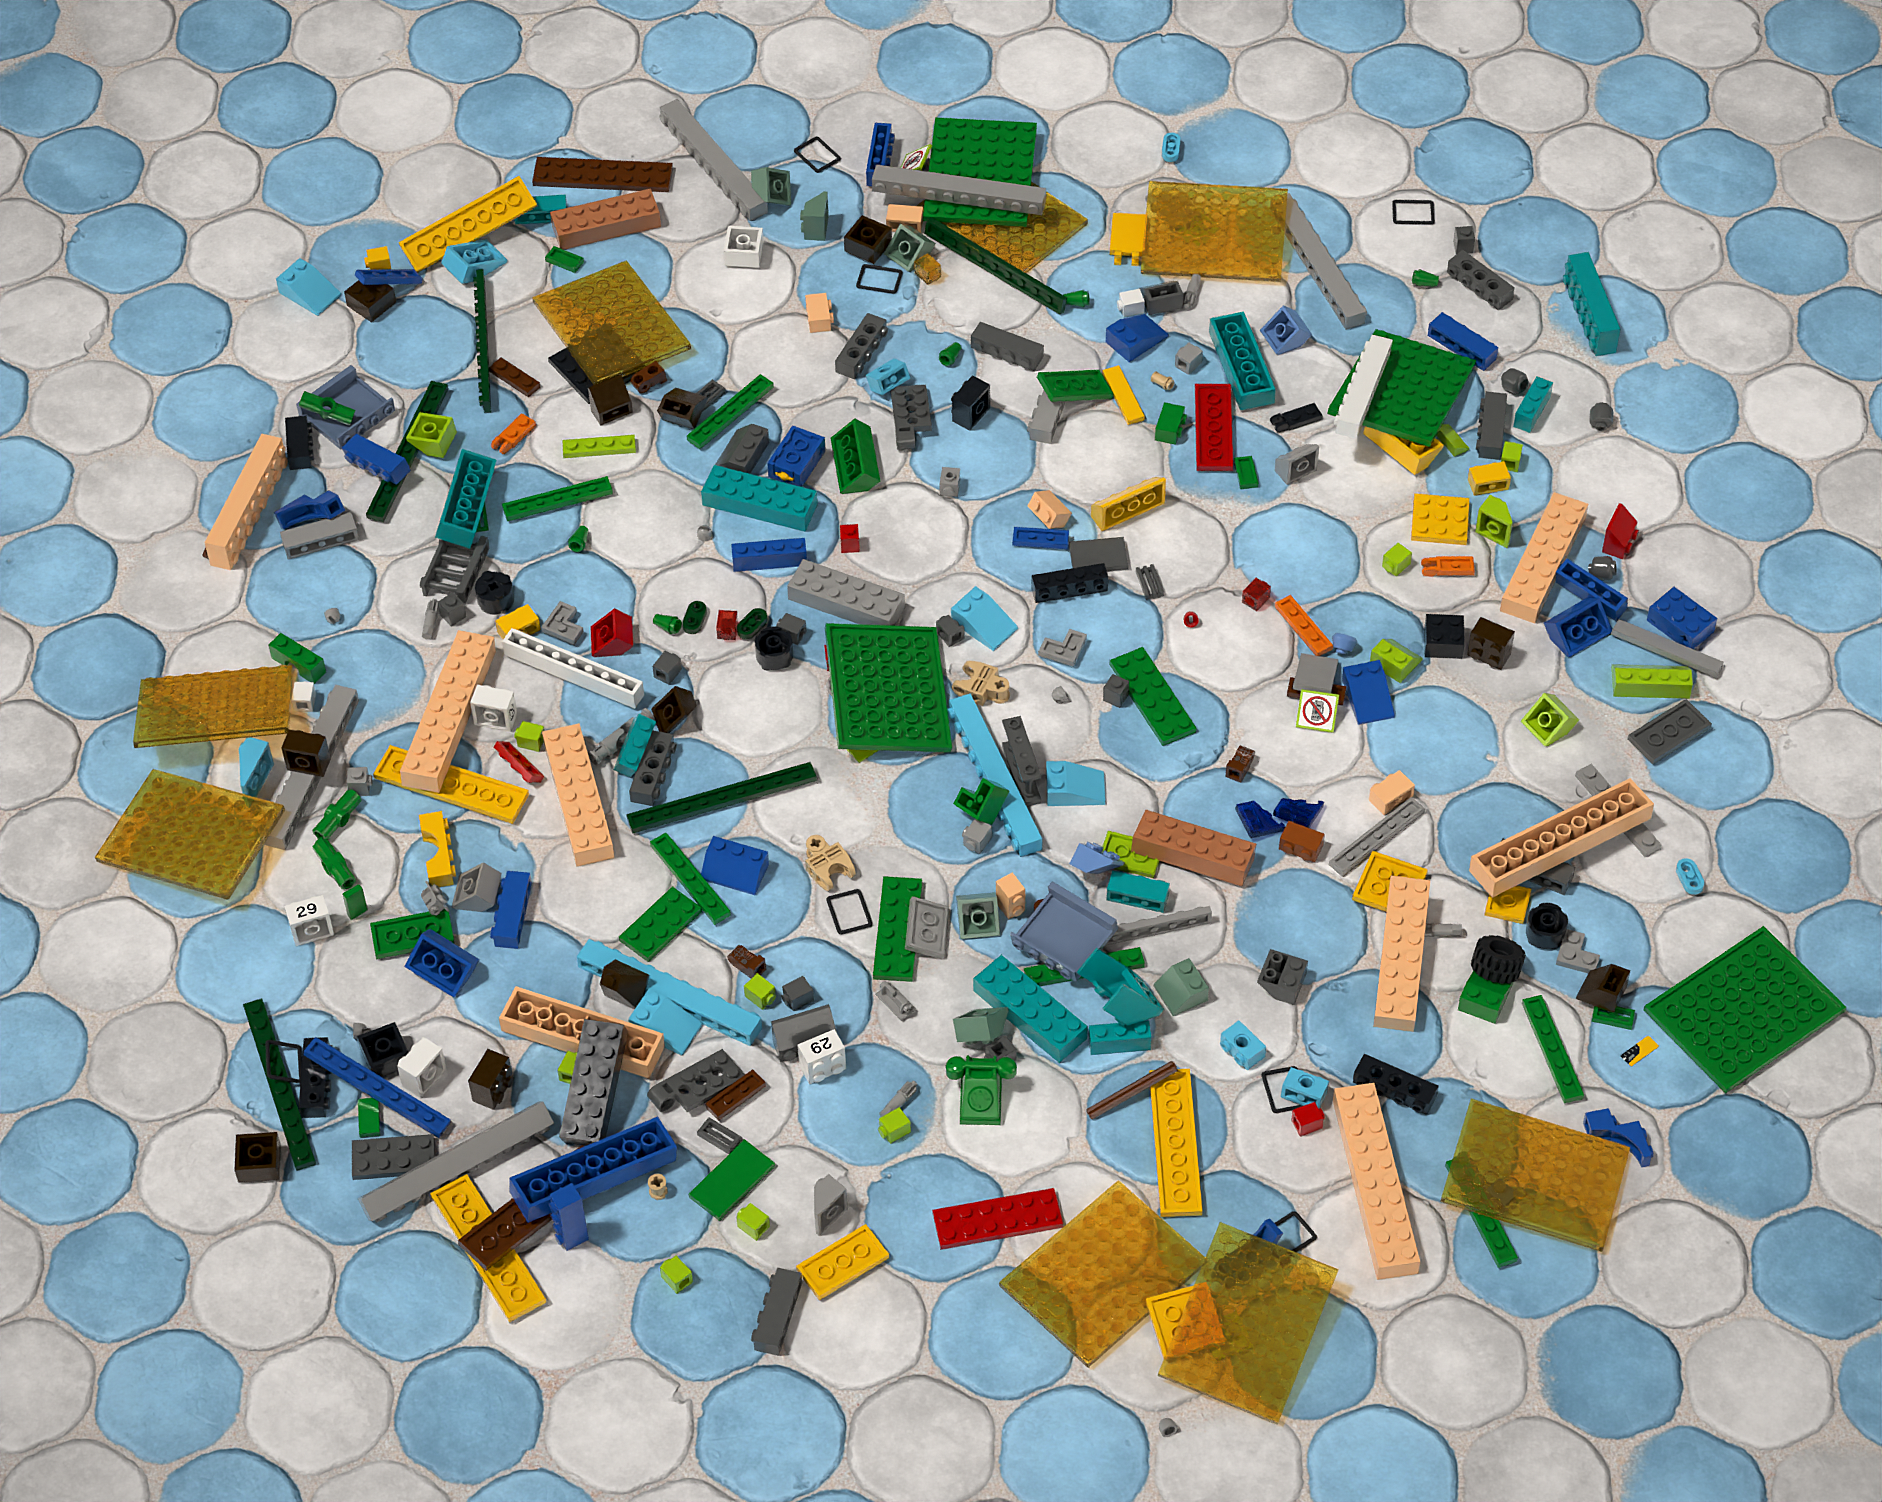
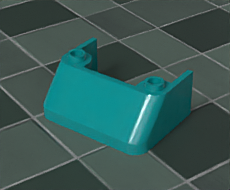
M1097 947L1077 971L1079 975L1093 983L1097 994L1102 997L1106 995L1110 998L1103 1007V1010L1114 1016L1115 1020L1122 1026L1125 1024L1130 1026L1157 1017L1164 1011L1162 1005L1137 973Z

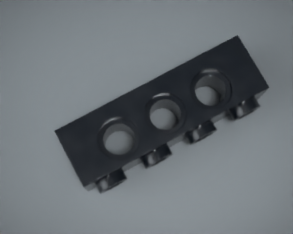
M1367 1054L1362 1056L1353 1075V1083L1356 1085L1375 1083L1377 1095L1385 1096L1397 1104H1403L1412 1108L1415 1112L1426 1115L1438 1094V1085Z

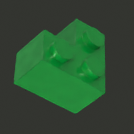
M982 778L976 792L961 787L953 804L975 819L992 825L1009 790L994 781Z

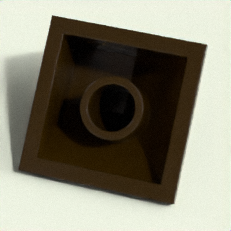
M674 686L651 708L659 732L670 733L695 709L697 705L692 691Z
M615 959L604 966L600 986L605 996L635 1009L645 995L650 975Z

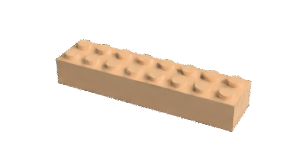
M261 434L204 542L210 566L231 570L233 565L238 562L239 554L245 548L248 536H251L255 523L259 521L262 509H265L269 496L273 494L276 482H279L283 469L287 467L288 460L282 438Z
M1555 492L1553 493L1502 597L1501 612L1536 623L1556 581V571L1566 560L1586 519L1588 503Z
M580 723L543 731L544 747L576 867L614 858L613 844Z
M1391 876L1373 1027L1414 1032L1430 880Z
M515 986L499 1017L501 1031L565 1052L571 1051L575 1053L578 1051L584 1019L623 1024L628 1030L620 1069L648 1079L650 1078L665 1047L663 1033Z

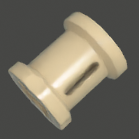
M653 1174L649 1177L648 1186L651 1198L655 1200L664 1199L668 1193L666 1178L662 1174Z

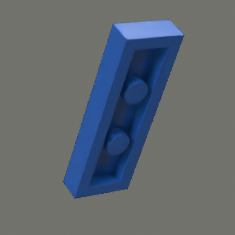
M1014 527L1012 546L1068 549L1069 530Z

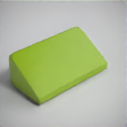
M1449 424L1442 425L1436 436L1454 457L1469 450L1466 443Z

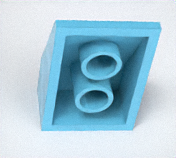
M485 239L447 246L441 263L459 282L464 284L473 282L477 269H483L485 276L507 263V259Z
M301 258L276 278L280 294L317 316L341 296V292L313 265Z
M976 586L951 608V618L956 620L960 626L963 625L966 633L992 651L998 648L1018 629V626L988 594Z
M247 736L244 743H241L239 747L240 786L246 808L250 809L274 766L269 742Z
M1046 761L1047 806L1105 805L1104 771L1068 761Z
M648 989L628 1019L629 1023L663 1033L664 1048L681 1056L702 1027L700 1021L669 998Z

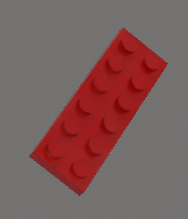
M1195 384L1196 471H1233L1231 384Z
M1054 1188L932 1210L940 1250L1063 1228V1221Z

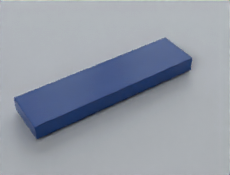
M414 269L356 270L355 276L363 285L421 284L423 280Z

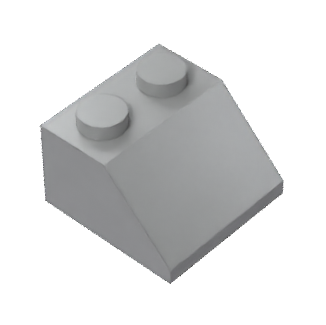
M1306 444L1295 448L1285 455H1280L1275 460V472L1288 485L1317 471L1319 446L1317 444Z
M483 862L460 874L452 908L483 912L492 908L497 900L496 895L500 887L502 873Z
M830 1174L820 1178L814 1186L815 1228L818 1236L848 1209L847 1189Z

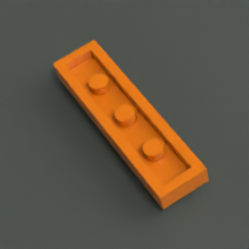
M1291 595L1275 602V608L1315 656H1321L1333 650V644Z

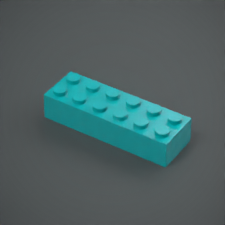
M1589 252L1568 255L1567 263H1565L1563 283L1567 285L1569 298H1572L1574 310L1579 314V322L1583 324L1584 335L1589 339V347L1594 351L1595 356L1616 353L1621 329Z
M1244 311L1210 318L1209 334L1228 382L1231 384V389L1239 409L1245 410L1274 404L1276 389Z
M465 449L461 450L435 538L471 548L496 465V459Z
M717 465L713 466L701 491L702 506L806 532L818 506L817 491Z
M1002 954L973 978V991L993 1008L1008 1007L1006 1019L1058 1063L1063 1061L1087 1040L1088 1026Z

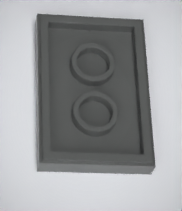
M1124 537L1069 542L1072 568L1104 563L1107 571L1128 570Z

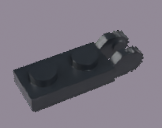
M1312 403L1282 414L1273 415L1270 418V422L1272 425L1277 424L1274 428L1279 433L1320 421L1322 414L1316 404Z

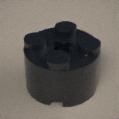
M484 571L482 576L476 581L475 593L477 603L483 612L497 615L501 614V611L505 609L507 611L512 607L514 593L509 575L501 572Z
M773 626L763 629L758 637L756 636V660L763 670H779L791 665L793 642L792 636L788 631L785 632L782 628Z
M1541 903L1530 910L1526 925V936L1529 944L1542 949H1557L1565 937L1568 925V916L1566 913L1564 914L1561 907L1553 903Z

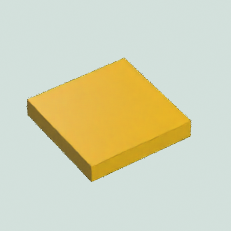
M1514 886L1494 897H1491L1489 894L1484 915L1523 924L1531 888Z

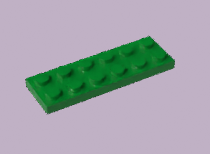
M1144 647L1109 660V665L1116 676L1129 681V696L1162 746L1196 733V726Z
M883 876L873 980L913 982L916 952L906 950L905 942L910 899L912 896L921 899L922 878Z

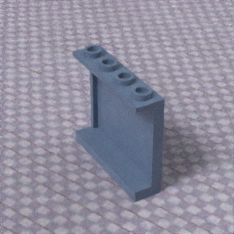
M352 365L311 393L322 398L330 397L335 403L356 410L350 425L331 418L323 419L318 413L299 407L300 401L296 404L299 416L307 415L308 422L312 423V427L340 450L355 434L363 435L367 430L395 411L393 398L391 397L386 400L357 376L356 368ZM328 406L323 407L325 410H331Z
M1052 881L1048 886V895L1016 934L1010 933L1012 945L1018 950L1026 951L1034 960H1041L1049 969L1059 971L1064 978L1077 982L1081 977L1077 973L1079 968L1096 947L1102 950L1118 930L1117 920Z

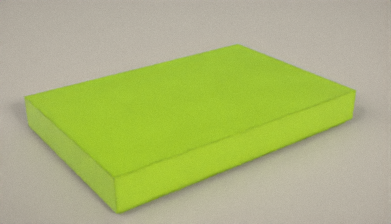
M1107 831L1102 846L1104 847L1103 851L1114 852L1120 856V860L1125 862L1123 866L1115 869L1154 879L1159 860L1157 858H1149L1147 855L1136 854L1134 851L1131 852L1132 836Z

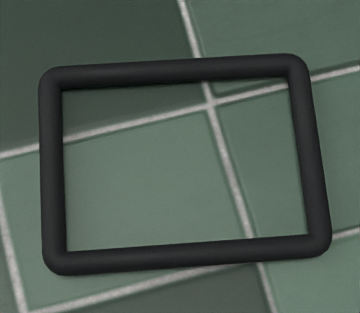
M818 136L794 149V152L817 173L841 160V157ZM815 140H818L836 157L835 160L819 169L798 152V150Z
M1432 200L1392 201L1393 222L1395 224H1434V202ZM1396 203L1430 204L1431 221L1396 220Z
M863 264L856 287L895 294L898 290L903 271ZM865 268L899 273L894 290L860 285Z
M860 889L831 895L826 898L838 934H845L872 926V920ZM858 893L868 924L841 930L830 900Z
M267 1040L265 1043L267 1077L275 1080L300 1083L302 1068L301 1046ZM270 1044L297 1048L299 1079L271 1075Z
M1291 1067L1264 1071L1261 1074L1273 1113L1291 1111L1303 1106L1296 1105L1275 1109L1265 1075L1286 1072Z
M1296 1211L1287 1214L1275 1222V1224L1278 1226L1292 1216H1295L1312 1237L1280 1258L1273 1250L1271 1255L1278 1262L1284 1261L1317 1239L1315 1232Z

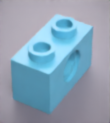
M893 358L866 374V378L871 391L884 395L909 380L910 375L906 364Z
M1239 1020L1221 1033V1048L1225 1052H1229L1234 1057L1236 1063L1243 1066L1246 1070H1249L1265 1058L1266 1046Z
M1291 1067L1282 1085L1281 1098L1303 1106L1315 1102L1319 1109L1327 1095L1329 1081Z

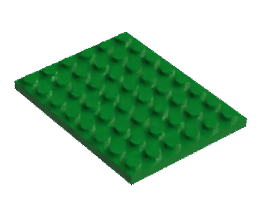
M935 117L928 172L1031 186L1037 123ZM925 199L923 221H927V219L932 217L939 222L1027 227L1028 213Z
M1375 329L1372 335L1392 339L1393 341L1390 356L1362 425L1430 447L1475 368L1476 360ZM1360 356L1330 404L1327 414L1335 417L1338 415L1345 393L1348 394L1347 388L1349 383H1351L1352 375L1355 372Z
M826 623L825 637L838 749L951 752L952 742L937 628Z
M1762 926L1646 1004L1643 1010L1726 1094L1844 1013L1846 1006L1774 935Z

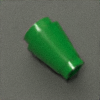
M1421 269L1414 270L1412 284H1416V286L1438 285L1439 276Z
M1080 290L1063 294L1067 297V305L1080 307L1089 305V291Z
M954 342L939 353L941 364L945 366L954 364L962 350L961 345Z
M579 526L568 539V546L572 551L580 552L585 549L589 532L587 527Z
M656 614L653 618V624L669 634H677L681 629L682 622L677 616Z

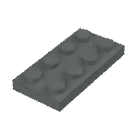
M1685 699L1630 733L1628 740L1652 764H1655L1710 729L1712 723Z
M434 1134L352 1140V1179L399 1177L435 1157Z

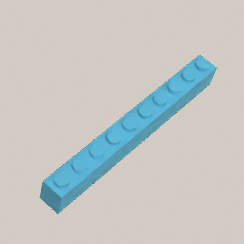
M971 693L949 700L948 716L954 720L957 734L960 733L962 736L963 747L968 749L969 759L975 763L978 777L994 781L1009 790L997 816L1005 824L1004 830L1006 835H1010L1012 839L1011 844L1014 851L1017 850L1020 857L1042 850V837Z
M588 939L577 955L578 967L599 977L602 976L604 966L615 959L649 974L645 994L650 989L666 996L703 1025L748 1046L752 1045L762 1030V1019L758 1014L748 1012L737 1004L728 1003L719 996L715 997L702 988L691 986L687 981H680L667 972L663 973L656 970L652 965H645L634 957L622 954L617 949L606 947L599 941L595 942Z

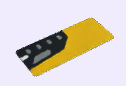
M1646 1036L1624 1052L1621 1058L1630 1066H1633L1658 1048L1659 1045L1650 1036Z

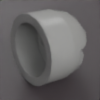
M707 525L700 526L697 530L698 539L701 541L710 540L712 538L711 528Z
M331 608L324 612L328 623L335 624L340 620V613L337 608Z
M1062 686L1053 690L1052 698L1055 702H1063L1068 699Z
M353 1023V1039H357V1036L366 1033L362 1032V1029H367L365 1024Z
M1164 1418L1159 1423V1430L1163 1437L1172 1436L1178 1429L1175 1422L1170 1418Z

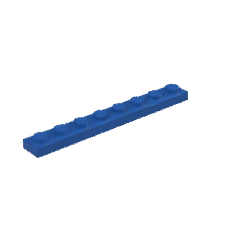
M317 1037L304 1050L303 1055L431 1134H434V1136L439 1138L450 1125L451 1119Z

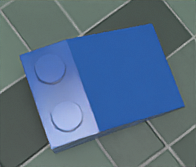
M1146 314L1119 319L1106 328V343L1128 362H1131L1169 337V334Z
M1380 660L1343 667L1342 682L1344 686H1347L1346 693L1358 725L1395 718L1386 676Z

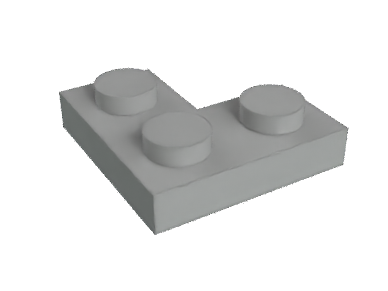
M560 601L542 625V632L575 645L584 632L583 627L570 622L577 613L576 607Z
M1069 629L1063 643L1045 637L1038 651V656L1074 667L1087 640V634Z
M1567 929L1561 943L1556 965L1589 973L1590 970L1597 968L1600 955L1581 950L1585 934Z

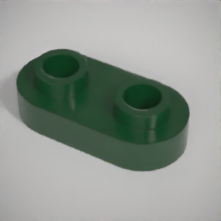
M693 601L688 605L682 621L685 633L696 634L701 630L707 614L706 605L703 602Z
M761 608L751 610L738 623V636L742 639L754 637L766 625L768 621L767 612Z

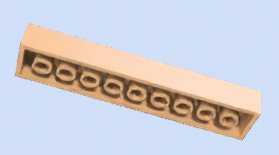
M458 630L401 767L402 786L440 792L471 715L470 702L476 686L483 685L496 653L493 636Z
M1629 778L1472 855L1469 872L1490 896L1494 897L1651 819L1654 803Z
M1375 1083L1334 1088L1333 1105L1376 1278L1380 1280L1418 1274L1420 1259Z

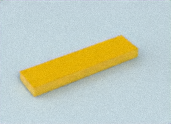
M1120 366L1102 370V375L1112 390L1113 397L1127 425L1144 421L1145 416Z

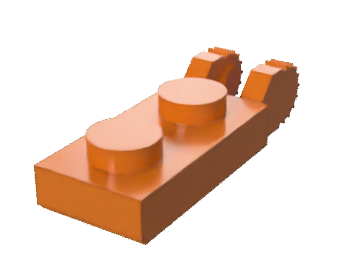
M521 413L499 436L493 439L491 448L497 449L502 444L499 449L500 453H507L536 426V422Z
M1436 556L1423 558L1421 561V565L1425 567L1422 569L1423 576L1433 577L1436 574L1474 575L1475 572L1473 556Z

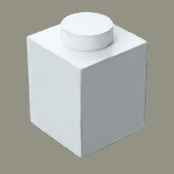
M1140 289L1119 293L1117 308L1119 311H1122L1123 317L1144 313L1145 301Z
M295 682L291 699L294 711L313 712L316 698L314 682Z

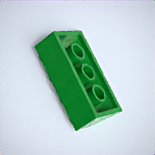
M854 418L830 438L841 494L869 491L880 482L871 426Z

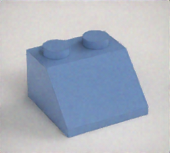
M1284 305L1260 329V332L1277 355L1301 347L1312 335L1298 313Z

